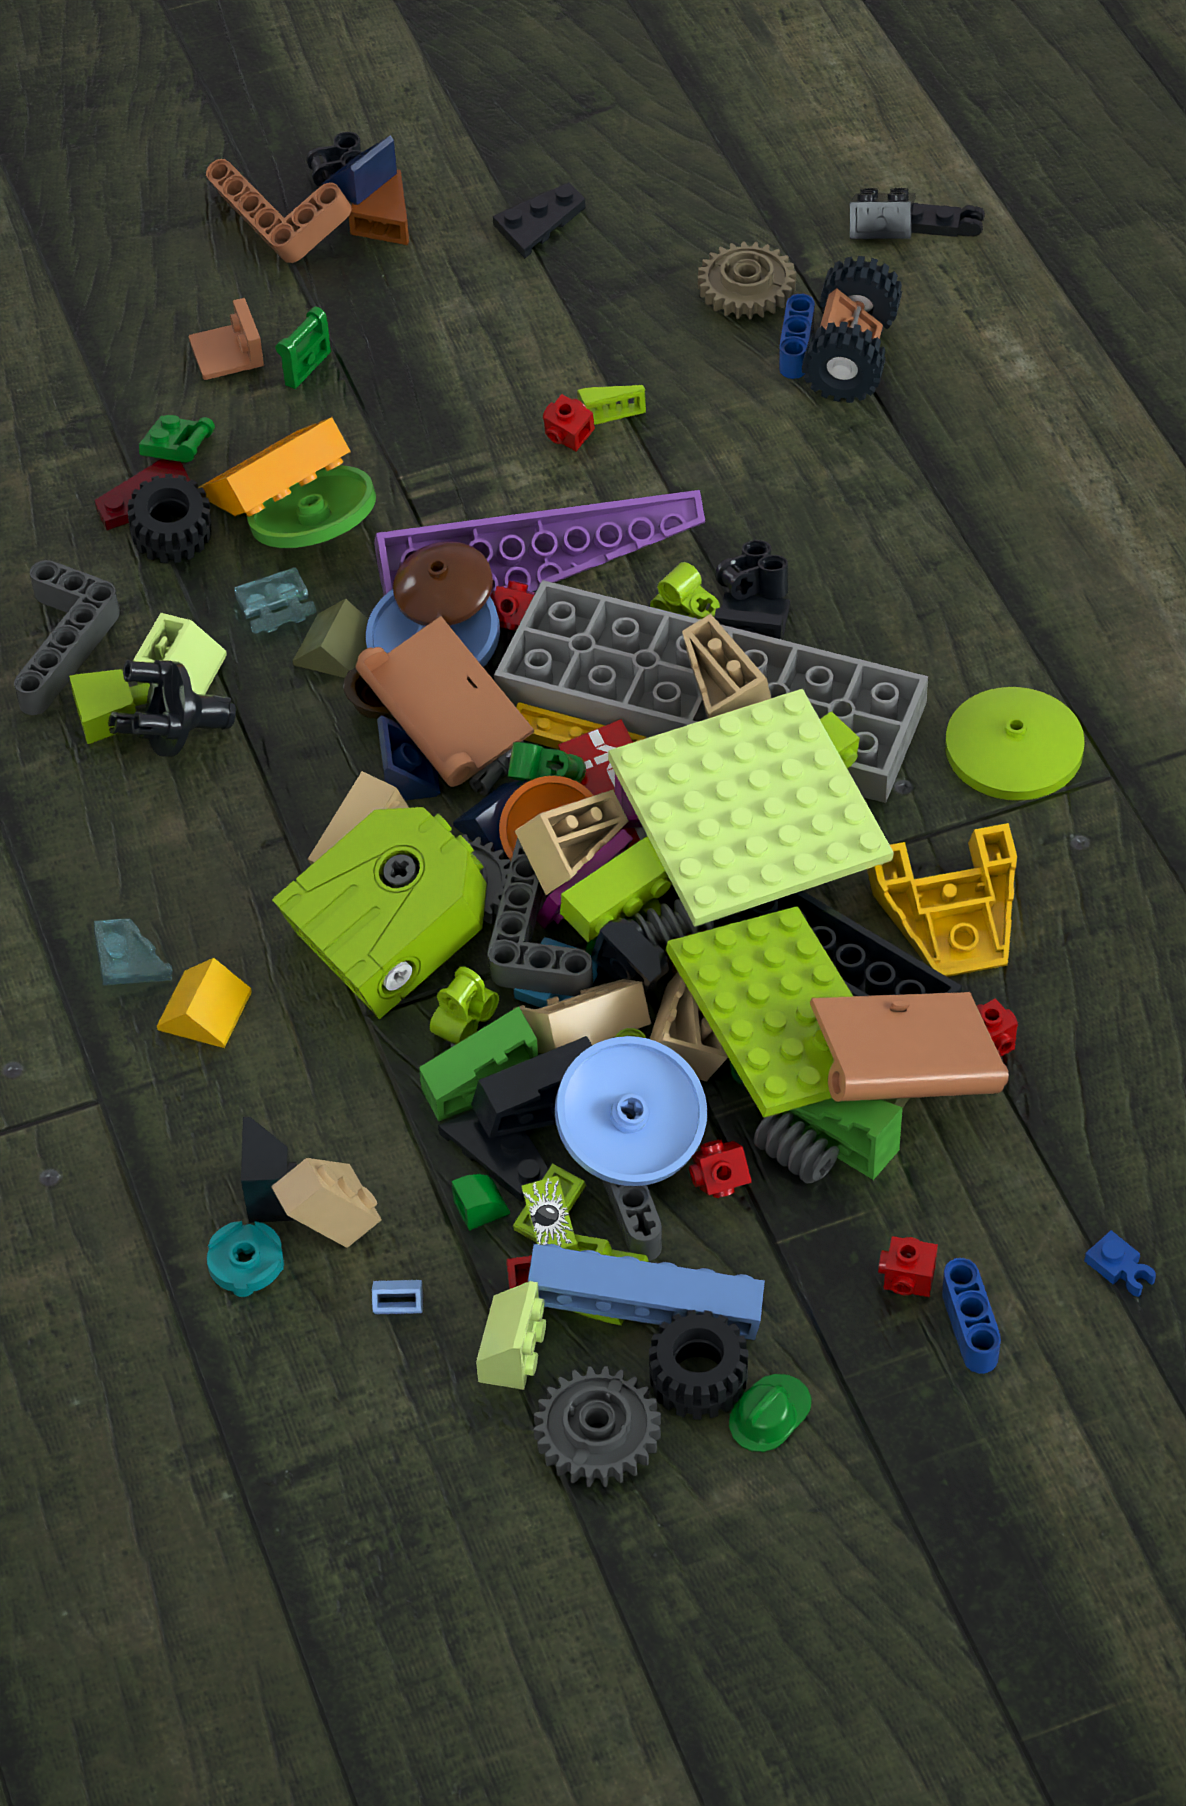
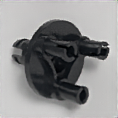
M127 660L123 667L125 682L150 683L146 709L134 714L112 712L108 722L110 733L137 734L139 738L149 739L151 747L157 755L173 757L181 751L189 732L194 728H221V730L231 728L235 721L236 707L235 704L230 703L231 698L195 693L192 690L190 677L185 666L178 661L155 660L154 663Z

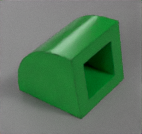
M473 1174L451 1181L454 1204L468 1230L510 1214V1210L496 1184L489 1176Z

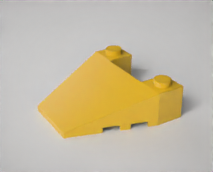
M1009 823L974 829L968 842L974 866L973 869L914 879L905 842L890 845L894 852L892 861L867 869L873 896L924 963L946 977L1003 967L1008 964L1012 922L1011 911L1014 899V876L1017 864V854Z

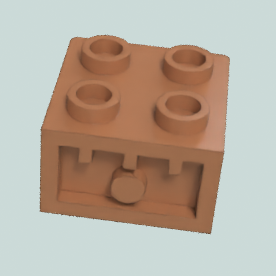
M245 298L233 300L234 314H230L231 325L189 335V342L204 380L264 366L261 339Z

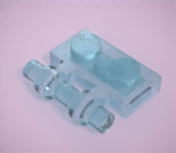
M296 567L234 587L235 598L246 619L256 615L260 616V618L250 621L253 634L264 630L269 633L277 630L279 625L294 621L296 624L305 621L306 616L316 613L313 601L303 604L299 602L308 598V591ZM286 605L288 607V609L276 613H272L271 611Z

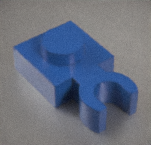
M1112 1230L1085 1253L1084 1261L1112 1284L1116 1283L1120 1278L1126 1282L1127 1290L1136 1297L1141 1295L1143 1288L1136 1279H1145L1151 1285L1155 1282V1271L1148 1265L1137 1264L1140 1253Z

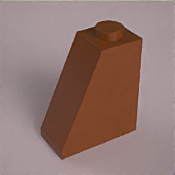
M397 170L395 176L360 204H351L352 210L348 216L351 235L402 245L408 244V226L401 170Z

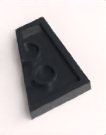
M568 182L494 215L493 226L526 258L532 253V248L538 242L543 244L550 238V232L556 227H563L586 208L585 198Z
M474 1110L438 1125L439 1134L447 1141L452 1140L462 1149V1153L471 1161L476 1160L489 1171L491 1178L520 1202L525 1201L521 1186L542 1180L549 1170L526 1131L489 1138Z

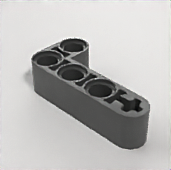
M632 1115L627 1116L628 1119H634ZM602 1180L628 1251L646 1255L648 1261L656 1259L662 1250V1226L647 1185L624 1186ZM644 1228V1235L642 1232H639L640 1229Z

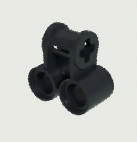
M353 132L339 133L334 138V145L318 147L308 153L306 162L308 167L313 170L312 179L317 186H322L325 180L361 153L360 137ZM319 156H322L323 164L321 163ZM322 171H324L326 179L323 178Z
M753 540L742 546L741 556L722 561L716 569L715 578L721 586L729 588L730 594L735 599L743 600L756 594H760L768 599H778L788 594V561L782 556L771 555V545L769 543Z

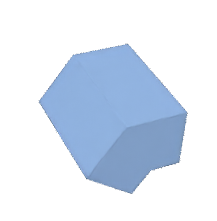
M422 1280L373 1281L372 1309L374 1314L423 1313ZM416 1297V1302H380V1298Z

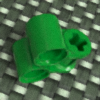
M513 742L508 778L529 782L544 776H561L580 783L585 776L586 765L579 756L567 754L558 749H545L534 744Z

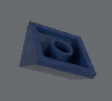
M390 135L362 151L322 184H336L348 201L356 205L360 204L397 174L394 139Z
M381 715L377 722L385 782L396 787L405 801L437 797L440 794V786L436 769L400 724Z
M527 781L503 783L453 822V826L461 833L466 834L471 841L481 837V846L492 842L494 852L503 850L504 859H509L501 844L499 832L500 818L510 796Z

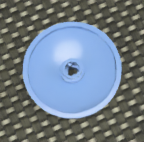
M624 1036L607 1039L592 1045L571 1063L558 1088L555 1102V1118L564 1146L573 1159L586 1171L610 1183L624 1186H643L657 1183L672 1176L691 1159L700 1145L705 1132L707 1103L699 1078L691 1066L679 1054L669 1047L647 1038ZM623 1113H630L634 1119H628Z

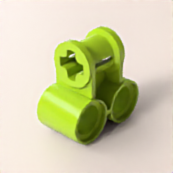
M686 562L679 563L659 582L657 587L659 594L650 602V607L693 618L696 617L697 619H703L709 614L714 617L716 608H719L720 605L715 596L700 586L702 579L698 570ZM708 603H709V604H710V607H709V609H708V611H707V610H706V607H707V605H708Z
M466 967L458 968L455 972V979L451 984L437 993L440 1006L431 1018L430 1031L455 1045L477 1032L479 1021L486 1022L492 1017L498 1006V993L486 988L481 977L473 970Z

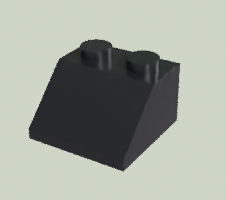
M243 1117L241 1184L249 1223H254V1221H294L293 1218L286 1214L271 1186L295 1168L297 1162H290L288 1147L251 1117Z

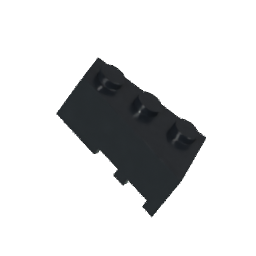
M587 1036L480 1079L471 1105L488 1137L491 1138L555 1125V1102L559 1085L571 1063L583 1051L592 1046Z

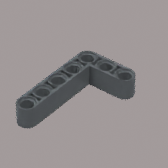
M50 560L36 562L30 569L34 595L40 603L64 611L67 614L14 680L19 707L22 712L28 715H38L48 709L69 682V676L77 672L120 615L116 589L112 583Z
M517 837L488 948L490 977L496 985L501 987L567 996L580 995V990L593 987V968L590 955L581 949L531 943L544 890Z

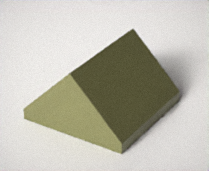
M347 599L318 613L293 659V665L345 678L347 673L356 667L359 654L367 649L366 626L368 618Z

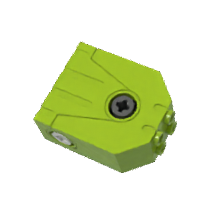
M424 807L374 810L296 878V882L292 881L272 899L294 932L379 1020L401 1001V997L404 999L483 927L487 883L480 871L484 867L472 854L474 850L461 835L456 838L450 832L452 828L440 814H436L433 817Z

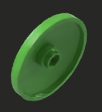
M339 465L329 471H326L323 467L315 472L318 477L304 486H300L297 482L289 487L292 493L274 502L273 498L263 502L265 506L263 510L250 517L247 516L254 538L271 547L298 548L318 544L349 531L365 519L375 505L376 492L370 476L366 472L351 466Z

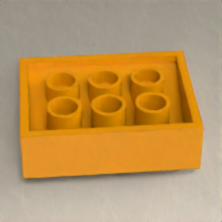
M331 417L293 432L198 488L202 487L205 490L206 498L209 499V502L234 516L246 513L250 517L265 508L263 502L273 498L274 502L292 493L289 487L297 482L300 486H304L318 478L315 473L323 467L326 471H329L343 463L341 457L351 451Z

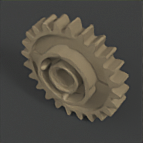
M745 241L742 242L741 247H736L733 243H730L729 250L719 247V254L710 252L709 260H702V267L698 268L700 297H705L706 305L713 304V311L724 309V316L734 312L736 319H739L742 314H746L749 319H752L755 313L763 318L765 311L775 314L776 306L784 308L785 301L792 296V293L796 292L794 263H788V255L780 256V249L770 251V245L768 244L763 248H759L758 242H755L750 247L747 246Z

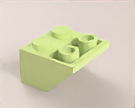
M160 613L133 661L154 663L155 660L178 661L185 666L189 674L192 690L197 694H206L227 653L224 648L192 620Z
M529 1281L493 1296L476 1361L478 1382L524 1390L528 1375L534 1376L538 1360V1353L534 1352L536 1342H543L546 1330V1319H542L545 1300L539 1298L538 1282Z

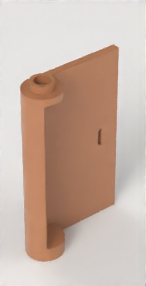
M442 616L389 653H386L381 647H370L362 651L358 656L356 663L358 673L444 781L451 787L462 784L512 749L513 742H521L535 732Z
M970 992L812 998L810 1001L812 1010L834 1059L828 1075V1087L831 1097L837 1102L998 1094L1008 1082V1069L1002 1062Z

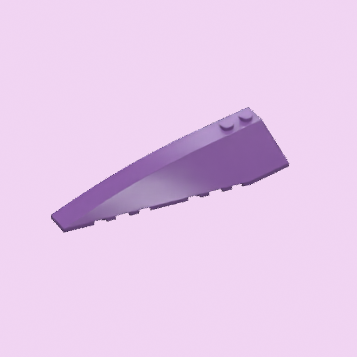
M700 490L379 532L376 533L374 546L384 596L393 589L394 578L399 567L412 553L427 545L447 541L470 545L484 555L490 565L493 576L491 593L496 591V586H508L509 581L527 584V591L533 592L538 589L542 580L556 583L705 523Z

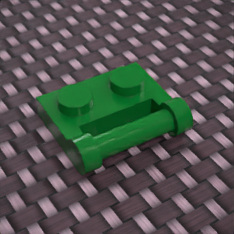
M316 306L306 314L307 318L288 338H282L275 346L277 353L282 358L285 385L296 389L331 353L327 316L321 308Z
M176 415L160 416L139 443V455L190 462L196 456L197 448L204 438L210 437L214 432L215 424L207 417H202L198 421L180 419Z

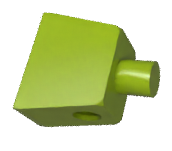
M121 669L69 676L87 744L115 735L110 733V726H108L109 716L112 712L134 714L136 712L135 706L147 704L149 683L129 687L128 682L124 680L123 670Z

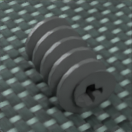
M680 899L674 901V911L667 904H662L660 906V916L654 909H648L646 921L639 913L633 915L634 921L643 930L644 937L653 946H659V943L663 942L667 947L668 941L673 940V938L687 936V933H699L702 928L706 931L714 929L713 921L694 927Z
M790 1112L784 1114L781 1118H779L781 1113L765 1117L756 1129L754 1144L760 1150H766V1153L771 1158H777L779 1164L788 1166L789 1171L794 1175H800V1179L805 1183L818 1181L830 1171L839 1155L840 1150L837 1146H832L825 1152L828 1140L823 1137L814 1143L817 1135L816 1131L810 1129L803 1134L805 1123L798 1121L792 1125L794 1116Z

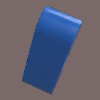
M807 294L792 295L788 298L780 339L779 370L784 377L790 379H797L805 375V373H802L803 359L810 336L814 331L815 302Z
M955 1258L950 1260L945 1266L942 1297L966 1367L972 1372L979 1374L988 1373L997 1366L999 1360L1000 1333L976 1264L969 1259ZM961 1281V1282H964V1283H966V1284H957V1283H955V1282ZM965 1314H974L976 1317H969ZM983 1346L988 1348V1350H979L975 1347Z

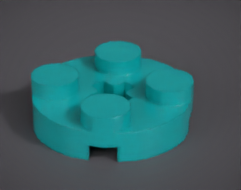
M242 1221L229 1223L220 1228L212 1236L208 1244L207 1266L210 1276L220 1287L233 1291L239 1297H247L254 1291L268 1286L284 1268L281 1240L271 1227L261 1222L254 1221L255 1225H243ZM240 1252L246 1255L251 1252L254 1253L252 1259L247 1262H240L237 1255Z

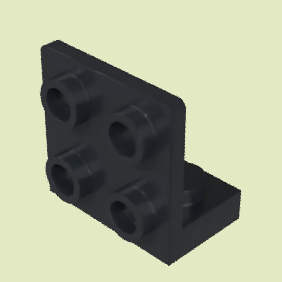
M877 188L860 189V193H856L850 201V239H911L912 205L916 200V193H909L908 188H892L890 193H878Z
M726 592L723 597L722 607L716 608L714 618L721 625L783 640L790 609V600L783 598L768 599L756 595L738 600L730 592Z

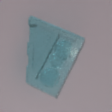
M130 918L94 921V935L103 985L172 980V966L169 963L164 964L155 954L156 948L140 934V929Z

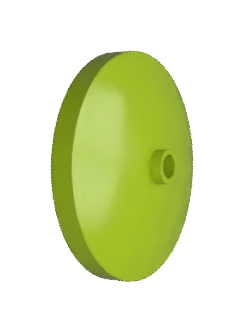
M1002 687L974 695L956 709L947 726L945 750L953 771L973 789L999 799L1031 800L1054 793L1071 781L1081 766L1085 742L1079 720L1058 699L1034 689Z

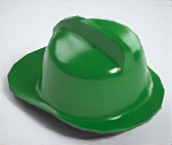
M773 1374L764 1376L743 1393L730 1414L729 1428L733 1439L741 1447L752 1452H766L776 1449L786 1441L810 1412L812 1398L808 1388L799 1379L790 1375Z

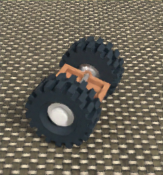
M852 256L847 257L844 264L839 260L834 264V268L830 267L825 278L820 296V307H823V317L816 334L813 333L810 336L803 359L802 373H805L804 379L806 383L812 382L811 389L814 392L820 389L822 391L821 396L826 399L831 395L834 396L833 401L840 402L841 398H846L847 403H852L855 397L861 401L866 398V394L871 396L875 392V388H878L886 359L884 357L885 348L880 347V335L883 327L888 329L892 321L896 319L902 295L901 281H897L898 275L895 271L888 273L889 266L885 263L882 266L877 265V259L871 258V262L865 261V256H858L857 261H853Z

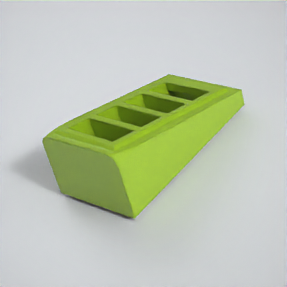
M643 385L590 387L577 390L578 400L593 412L594 425L646 413L645 388ZM633 398L634 403L629 404L628 399Z

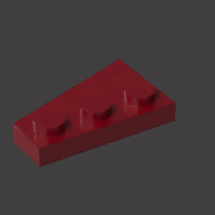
M160 459L95 499L96 510L106 530L129 523L128 501L132 499L131 494L134 489L140 490V484L143 481L149 483L152 481L151 477L158 475L159 478H165V474H172L173 478H178L179 475L186 476V481L189 482L190 478L182 463Z

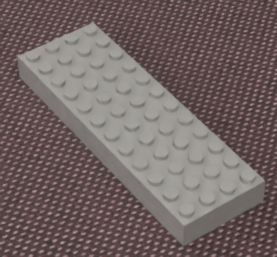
M544 580L540 583L494 674V681L515 707L520 702L601 725H608L622 719L628 732L646 736V738L708 719L682 634L684 629L701 619ZM721 625L767 678L771 698L803 688L819 719L832 711L860 738L857 759L848 768V771L864 798L886 803L927 703L928 676Z

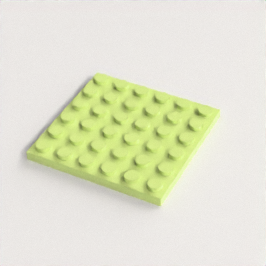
M803 688L608 751V760L694 927L892 861L894 854L892 848Z

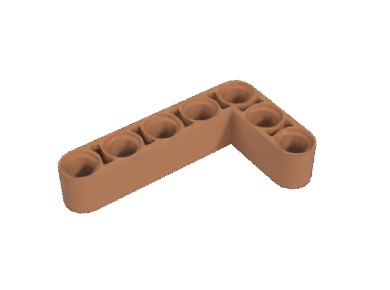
M226 159L215 160L208 166L206 171L207 178L222 198L287 263L297 262L346 220L352 210L351 204L340 188L334 183H326L320 186L284 218Z

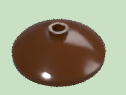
M438 542L420 548L401 564L394 578L393 593L400 611L411 621L427 626L442 616L446 623L451 626L469 619L484 606L491 594L493 576L487 559L474 547L460 542Z

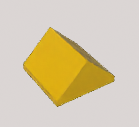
M215 958L184 971L157 1024V1030L225 1048L252 993L251 987Z

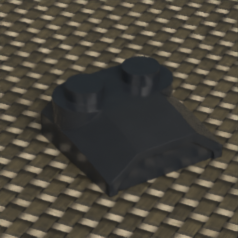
M619 918L615 922L610 921L599 931L591 954L592 960L614 982L622 979L642 982L647 1002L658 980L669 971V958L665 951L658 945L653 946L644 937L641 927L632 919Z

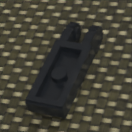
M913 203L912 233L953 237L971 235L972 237H977L983 230L982 221H984L985 211H983V208L974 207L973 205H966L961 209V207Z

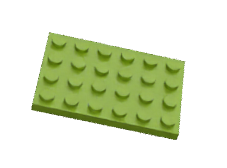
M798 906L668 941L666 947L667 954L764 1118L832 1098L828 1087V1075L834 1059L812 1010L810 1001L812 998L854 996Z

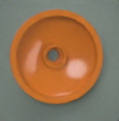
M561 776L539 777L523 784L510 796L500 818V839L507 857L510 861L512 860L517 841L515 830L540 813L594 795L579 782Z

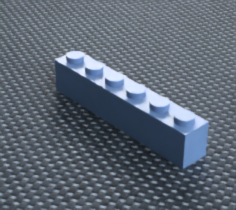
M555 1244L533 1245L527 1281L538 1282L539 1298L545 1300L544 1307L661 1325L664 1321L671 1324V1317L678 1313L681 1317L687 1316V1311L696 1310L697 1315H703L704 1310L712 1311L715 1318H718L720 1314L727 1317L728 1326L735 1323L740 1329V1336L744 1335L745 1339L755 1340L761 1321L765 1280L754 1279L744 1274L735 1276L720 1274L706 1268L695 1270L677 1267L675 1264L668 1262L657 1264L639 1261L630 1256L613 1257L601 1255L593 1250L576 1251L563 1249Z

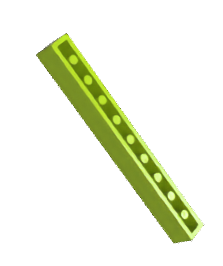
M831 711L820 718V721L848 769L857 759L860 738ZM648 836L561 894L560 914L587 942L597 937L599 931L610 921L615 922L619 918H625L626 916L632 917L640 911L643 904L654 897L659 898L663 896L670 886L673 885Z

